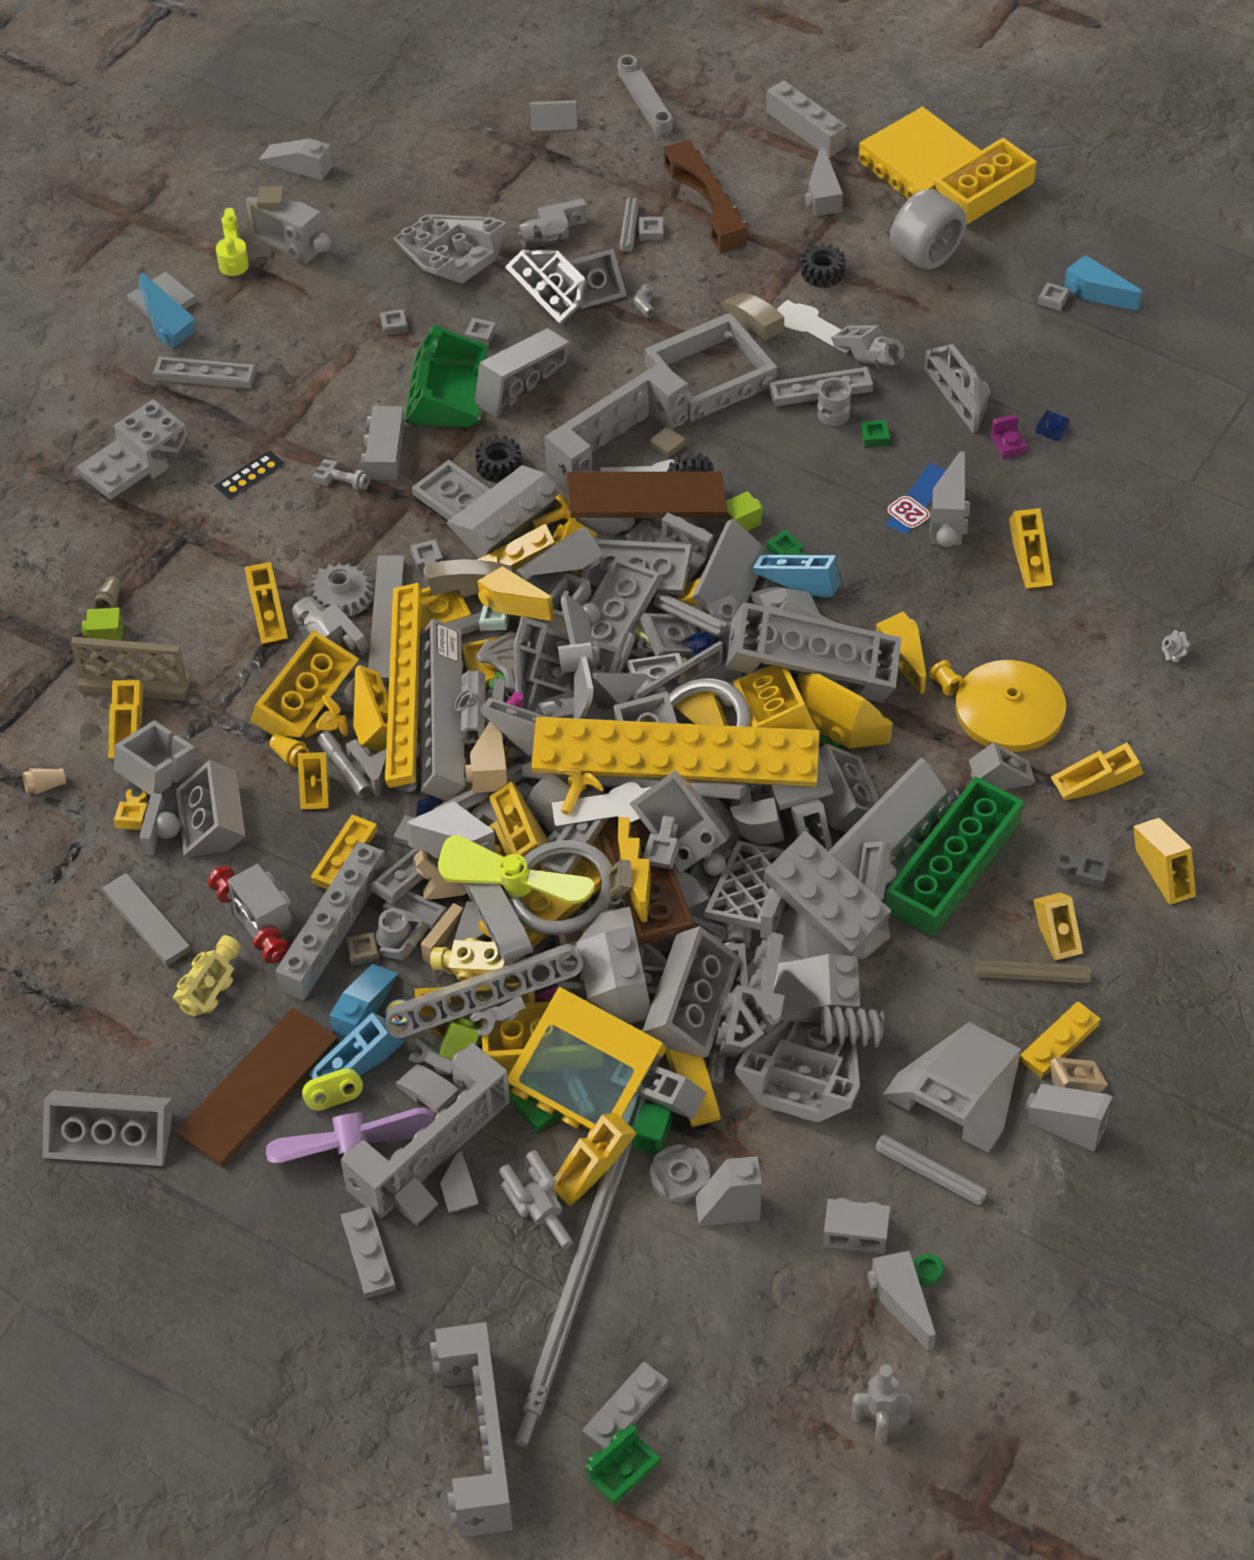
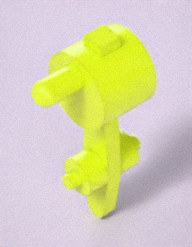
M227 208L222 217L225 239L216 245V254L219 270L225 275L237 276L248 269L249 261L246 244L239 238L237 218L233 208Z

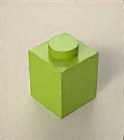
M748 491L726 501L727 517L721 518V522L726 525L727 521L734 519L747 532L761 525L762 505Z
M87 609V619L82 621L83 637L122 641L123 622L120 609Z
M469 1015L448 1021L439 1045L440 1056L453 1059L459 1050H465L471 1043L476 1045L479 1034L476 1032L480 1029L479 1022L472 1021Z

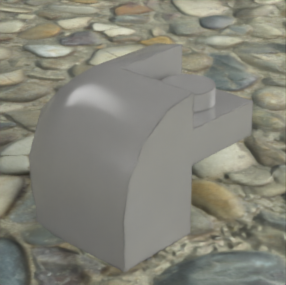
M748 783L747 793L739 800L734 799L731 801L732 807H730V811L738 832L745 840L759 845H769L785 841L781 812L776 805L775 799L771 798L768 793L753 796Z

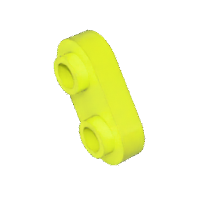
M345 1068L308 1081L303 1088L302 1096L310 1109L320 1111L355 1099L360 1095L363 1083L355 1070ZM347 1084H353L351 1089L344 1090ZM318 1094H324L322 1099L315 1100Z

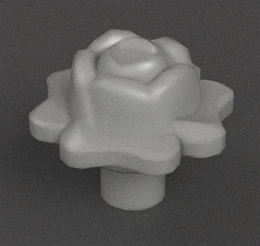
M1174 630L1171 635L1164 638L1161 649L1165 653L1167 661L1172 660L1177 663L1182 657L1187 656L1191 643L1187 640L1186 632Z

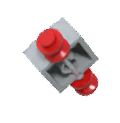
M259 864L237 875L229 866L215 868L210 873L207 881L210 889L217 891V898L220 902L229 903L232 901L236 916L254 938L253 946L256 950L263 951L262 958L269 964L281 962L290 948L286 939L293 936L291 923L294 922V919L288 908L291 906V902L287 894L283 890L278 891L269 871L264 872Z

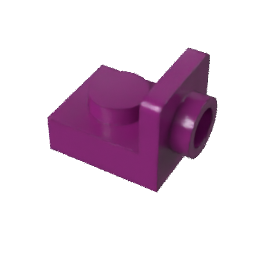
M1016 414L993 420L991 439L1002 459L1026 453L1027 445L1017 428L1018 417Z

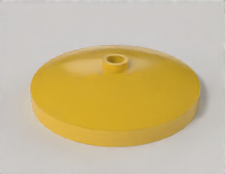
M1000 660L981 665L964 678L965 682L959 685L957 690L955 711L961 727L972 739L986 747L994 742L1011 752L1033 750L1052 740L1060 731L1064 722L1066 699L1061 686L1049 673L1026 662Z

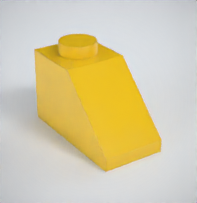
M1060 892L1033 899L1038 925L1053 959L1060 960L1083 954L1072 897Z

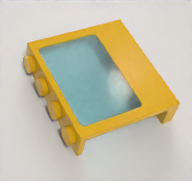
M559 987L508 1076V1084L513 1087L510 1092L524 1100H527L528 1096L538 1100L536 1105L538 1108L551 1115L554 1110L564 1115L563 1122L576 1129L582 1125L590 1130L587 1134L589 1135L602 1114L618 1113L623 1117L656 1056L662 1058L667 1047L663 1042Z

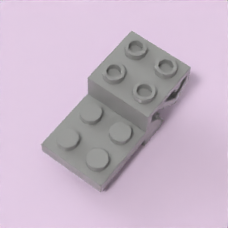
M152 399L113 425L116 440L78 465L77 471L80 476L111 500L145 476L152 480L166 471L169 466L168 460L157 452L156 449L163 452L178 453L188 436L186 425Z
M772 932L766 940H762L761 946H758L754 958V963L759 965L755 975L751 977L749 987L737 985L733 992H728L727 998L723 999L720 1016L725 1018L721 1027H718L715 1037V1045H719V1055L736 1058L755 1044L764 1033H769L780 1021L785 995L773 993L784 935Z

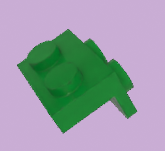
M632 1424L626 1430H619L602 1452L598 1450L589 1457L586 1463V1480L615 1506L661 1464V1457L638 1437V1429Z

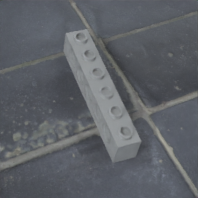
M359 841L357 842L275 970L279 991L305 1001L373 893L370 891V883L386 871L383 850Z

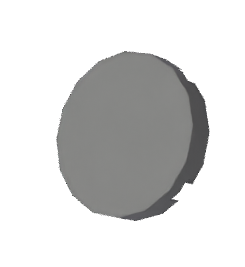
M680 1144L666 1147L658 1152L650 1167V1180L653 1189L660 1197L670 1202L685 1203L694 1201L695 1196L711 1177V1168L705 1155L696 1148L693 1150L686 1148V1145Z

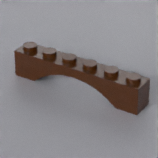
M690 140L663 147V165L671 178L693 188L709 203L713 211L710 220V239L719 253L746 246L747 235H749L748 225L745 221L741 220L736 206H732L727 192L721 189L718 178L716 176L713 177L708 163L702 160L699 149L695 148Z

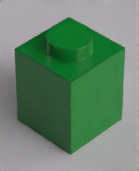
M641 1104L633 1127L636 1135L632 1139V1149L657 1154L664 1149L671 1128L670 1109H666L659 1104Z

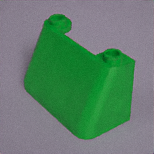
M433 324L414 358L404 422L413 426L471 428L474 424L477 425L482 416V411L479 410L480 405L474 403L478 367L481 361L489 358L487 356L488 345Z

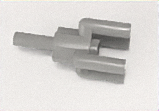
M533 1150L526 1156L532 1166L528 1172L534 1182L528 1184L525 1188L511 1166H503L499 1170L505 1180L501 1186L519 1215L524 1218L531 1215L536 1225H548L562 1249L569 1248L573 1241L557 1217L563 1208L557 1201L558 1196L553 1189L556 1185V1180L538 1152Z
M882 1365L880 1367L879 1373L868 1382V1392L855 1394L852 1403L851 1418L854 1422L860 1423L864 1420L865 1409H868L871 1414L876 1416L875 1441L881 1445L885 1444L888 1440L890 1416L898 1409L897 1420L902 1424L908 1423L912 1407L911 1396L898 1393L899 1382L892 1376L893 1370L889 1365Z

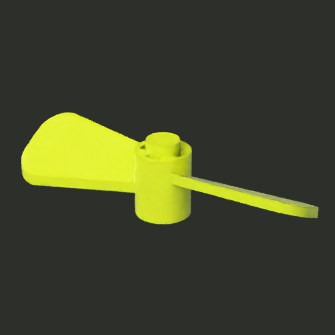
M453 835L444 842L438 862L440 875L447 882L501 884L508 895L516 898L523 897L531 889H534L564 902L576 904L587 900L595 890L594 882L590 878L530 870L525 858L521 855L510 854L503 857L460 835Z

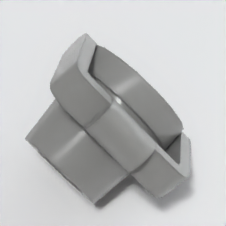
M400 909L385 910L379 917L378 930L376 932L377 945L380 949L378 951L379 954L385 958L400 960L407 958L423 937L427 926L422 919L407 917L405 912Z

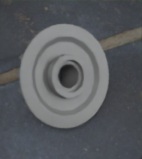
M339 562L337 566L332 567L328 564L327 569L319 568L318 574H312L311 581L307 582L306 595L307 597L314 598L324 608L335 603L347 617L362 612L371 604L374 599L375 584L368 570H362L360 565L353 567L350 562L347 565H342Z

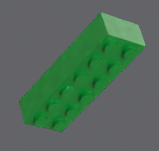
M975 776L886 890L885 905L891 909L890 914L934 937L1022 822L1025 801Z

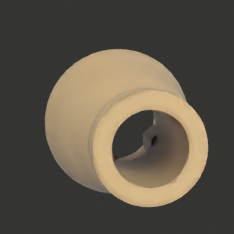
M29 768V771L23 772V782L27 794L33 793L37 795L66 784L63 768Z

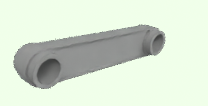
M632 55L621 56L617 64L619 78L627 87L653 129L654 134L659 137L670 135L673 129L671 113L665 107L636 58Z

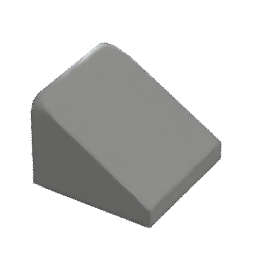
M415 1177L393 1197L395 1208L415 1225H418L438 1206V1202Z

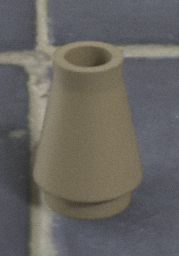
M114 576L107 578L106 582L92 597L95 609L118 607L119 593L122 586L120 579Z

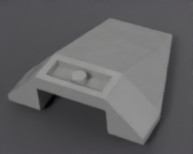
M425 215L411 227L403 229L393 239L422 270L462 284L497 260L508 225L507 222L491 217Z
M968 1022L898 1072L883 1093V1098L908 1111L915 1102L934 1110L964 1126L962 1139L989 1153L1004 1131L1021 1048Z

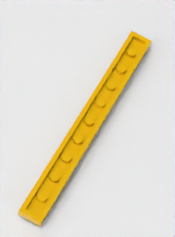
M419 583L393 588L385 781L388 788L416 783L422 590Z

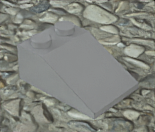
M583 527L516 570L515 573L517 576H529L578 569L590 570L601 562L599 557L604 555L587 527Z
M826 954L779 963L773 993L785 995L780 1020L820 1023L823 1006H828L831 1013L835 1007H840L842 1013H844L847 1007L852 1008L855 1015L856 1011L860 1008L858 956Z

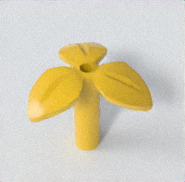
M559 494L556 496L558 501L554 507L557 510L532 520L535 529L544 524L549 525L562 518L570 520L569 503L564 495Z
M323 695L322 699L329 711L324 712L318 720L312 722L303 733V736L307 738L321 730H335L338 726L343 737H348L346 716H340V706L332 698Z
M575 767L558 768V772L570 776L567 781L570 789L561 808L562 814H572L578 797L586 789L587 784L601 792L603 791L601 783L590 773L583 775L580 768Z

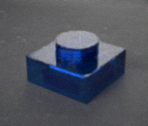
M1046 410L1036 425L1035 433L1059 442L1069 427L1070 418Z

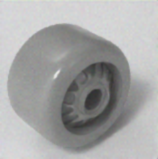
M934 189L921 190L914 194L898 212L890 232L891 246L897 254L923 270L935 269L946 262L960 244L967 224L966 213L961 206Z

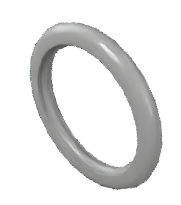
M718 679L693 680L677 687L669 694L674 709L678 703L692 694L703 691L719 693L733 704L737 714V726L750 727V709L742 693L728 682Z
M558 840L543 844L532 850L524 857L530 870L540 861L558 854L571 853L588 858L596 865L600 872L602 887L597 901L590 909L575 918L565 921L543 920L528 910L523 897L516 898L507 895L519 921L528 928L549 935H566L590 926L600 913L607 910L613 899L609 898L607 878V871L613 866L607 856L596 847L575 840Z

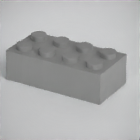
M804 831L764 873L763 880L843 955L852 956L886 922L891 913V909L807 831Z

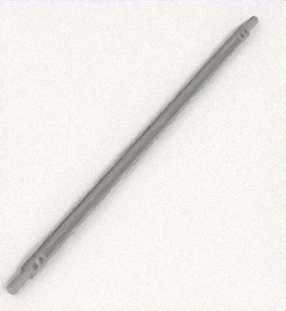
M656 1056L652 1065L658 1067L661 1058ZM637 1094L634 1095L622 1117L632 1129L641 1104L647 1102V1099ZM632 1140L600 1181L522 1410L524 1417L515 1443L520 1446L526 1447L528 1445L536 1419L541 1417L632 1146Z

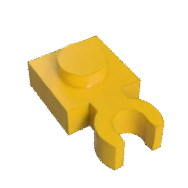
M129 789L126 792L127 802H119L114 825L116 829L141 830L148 807V796L145 791H142L140 796L133 797L132 789Z

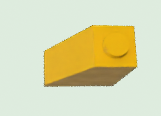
M1160 818L1134 826L1136 852L1166 901L1172 905L1196 897L1192 847Z

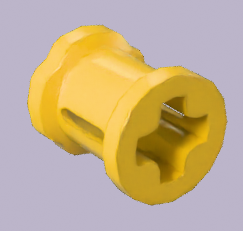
M947 660L936 663L930 670L929 677L942 686V691L946 696L956 694L959 685L965 682L961 675H956L951 669V664Z

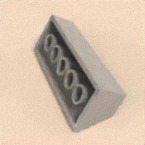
M920 758L828 852L858 879L863 844L885 841L892 844L889 862L895 867L898 860L897 857L901 853L907 855L912 850L915 841L921 836H926L935 821L942 819L949 808L947 804L948 791L928 763Z

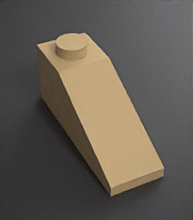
M489 722L470 752L471 765H465L466 782H472L473 793L494 792L507 785L502 732L491 722Z

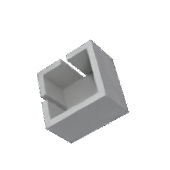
M154 720L115 745L114 771L149 795H152V793L160 794L172 786V781L177 783L193 772L195 747L177 735L172 738V732Z

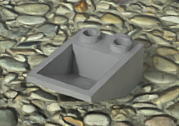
M248 197L246 199L251 236L305 264L319 252H327L331 248L332 240L330 236L322 232L320 211L302 202L283 200L282 209H258L256 197Z
M965 452L957 454L933 488L930 544H940L943 547L961 545L962 535H967L968 519H964V517H969L970 501H965Z
M546 573L521 577L552 598L555 619L552 621L536 618L530 619L548 624L547 628L568 634L561 598L570 596L585 610L590 624H594L599 620L601 615L599 607L589 603L592 599L589 580L569 573ZM510 615V619L520 622L522 616Z
M677 770L629 803L654 835H659L663 816L675 818V824L679 826L675 838L678 839L680 845L674 864L680 872H683L703 858L704 870L709 875L717 876L723 873L726 868V861L722 855L712 851L727 841L731 832L711 806ZM703 833H709L712 840H703L705 837ZM681 849L687 850L689 856L686 857Z

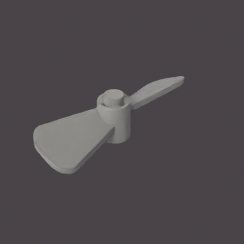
M565 596L561 598V604L570 645L558 646L562 674L574 672V718L584 719L593 698L590 669H595V663H600L598 646L593 647L592 642H589L591 624L587 613L572 597Z

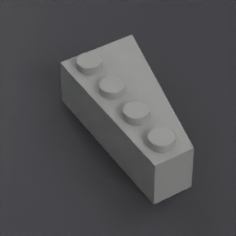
M547 328L481 361L478 367L474 403L479 404L481 409L497 418L502 414L501 408L507 404L512 406L518 401L517 396L524 390L530 392L535 388L539 378L545 380L567 362L570 342Z

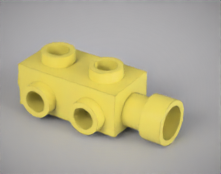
M223 935L216 944V951L201 952L192 961L193 968L189 974L182 977L178 982V990L172 997L180 1004L183 1012L188 1015L197 1016L205 1013L208 1014L216 1008L219 1002L216 996L220 991L226 990L233 982V978L230 975L235 968L229 962L231 959H235L242 949L241 944L236 939Z
M466 938L465 941L454 940L452 950H449L447 947H434L430 956L433 970L446 971L449 968L460 981L519 961L518 958L504 963L493 940L492 942H482L475 938Z

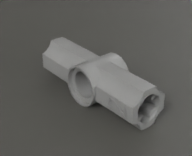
M468 670L462 675V693L455 702V710L461 713V740L466 744L477 743L485 730V720L487 719L480 713L482 706L486 703L485 674L479 670Z

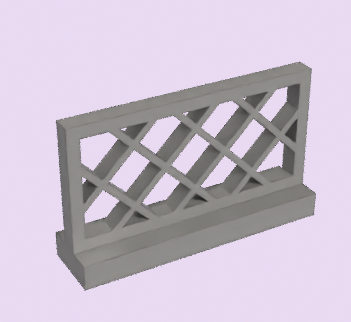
M738 840L706 907L704 918L760 930V938L767 939L772 932L775 933L787 902L766 882L763 883L760 877L764 876L765 870L771 865L768 860L778 858L785 850ZM742 851L752 853L755 856L743 859L740 853ZM757 863H761L764 868L755 871L750 867ZM742 868L746 872V874L737 877L732 873ZM751 880L756 884L746 889L742 885V883ZM734 886L738 890V892L729 895L724 891ZM763 892L766 896L756 901L752 897V895ZM743 898L748 902L739 907L734 904V901ZM727 905L730 910L724 912L715 910V908ZM754 910L758 917L752 918L743 914Z

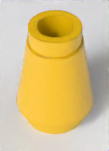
M275 734L269 741V747L290 767H298V753H309L305 743L280 734Z

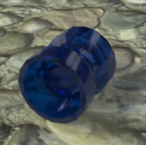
M702 631L686 639L688 648L693 652L692 658L713 645V634Z

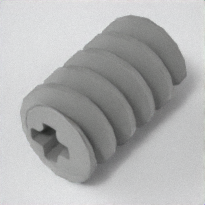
M823 1006L819 1025L820 1036L825 1035L827 1044H831L833 1037L837 1036L839 1045H843L845 1038L849 1037L851 1046H855L857 1038H861L863 1047L867 1046L869 1039H873L874 1047L878 1048L883 1037L884 1012L882 1010L878 1016L876 1010L870 1009L866 1016L865 1010L859 1008L854 1015L852 1008L847 1007L844 1013H842L840 1007H835L831 1013L828 1006Z

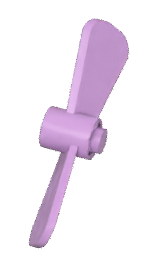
M415 1108L365 1124L362 1112L345 1114L332 1118L334 1132L284 1137L271 1141L266 1147V1156L269 1162L280 1163L336 1147L338 1154L342 1155L347 1149L356 1146L362 1140L367 1143L413 1139L420 1129H426L435 1118L433 1112L427 1108Z

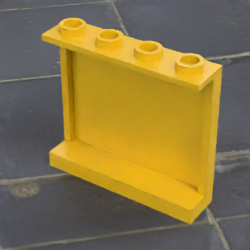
M921 107L859 143V161L909 200L921 190H937L934 184L935 178L981 150L927 109Z

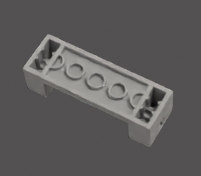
M661 362L544 436L546 472L567 489L566 472H592V452L605 446L610 440L623 434L627 429L643 421L647 416L653 418L664 428L668 427L671 430L682 425L688 419V383Z
M743 602L732 618L725 668L752 674L761 662L810 674H820L824 677L858 684L857 695L867 700L883 703L896 688L902 638Z
M471 1043L465 1050H459L451 1061L453 1083L459 1089V1096L456 1102L448 1109L441 1110L435 1120L426 1129H420L407 1146L398 1149L392 1155L390 1161L364 1140L356 1146L347 1149L341 1158L346 1190L365 1207L371 1206L372 1213L379 1219H382L395 1207L394 1195L412 1178L415 1177L420 1183L424 1181L510 1103L507 1070L474 1043Z
M487 1323L435 1329L436 1342H430L434 1375L441 1376L442 1387L475 1384L486 1473L485 1475L452 1479L454 1492H447L452 1526L459 1527L460 1538L511 1531L513 1528Z

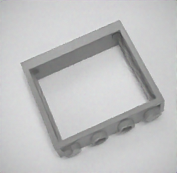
M731 313L645 348V367L649 370L660 362L668 367L667 365L731 338L757 368L752 372L694 397L688 391V419L690 422L726 408L740 400L747 399L763 390L769 389V382L777 381V366Z

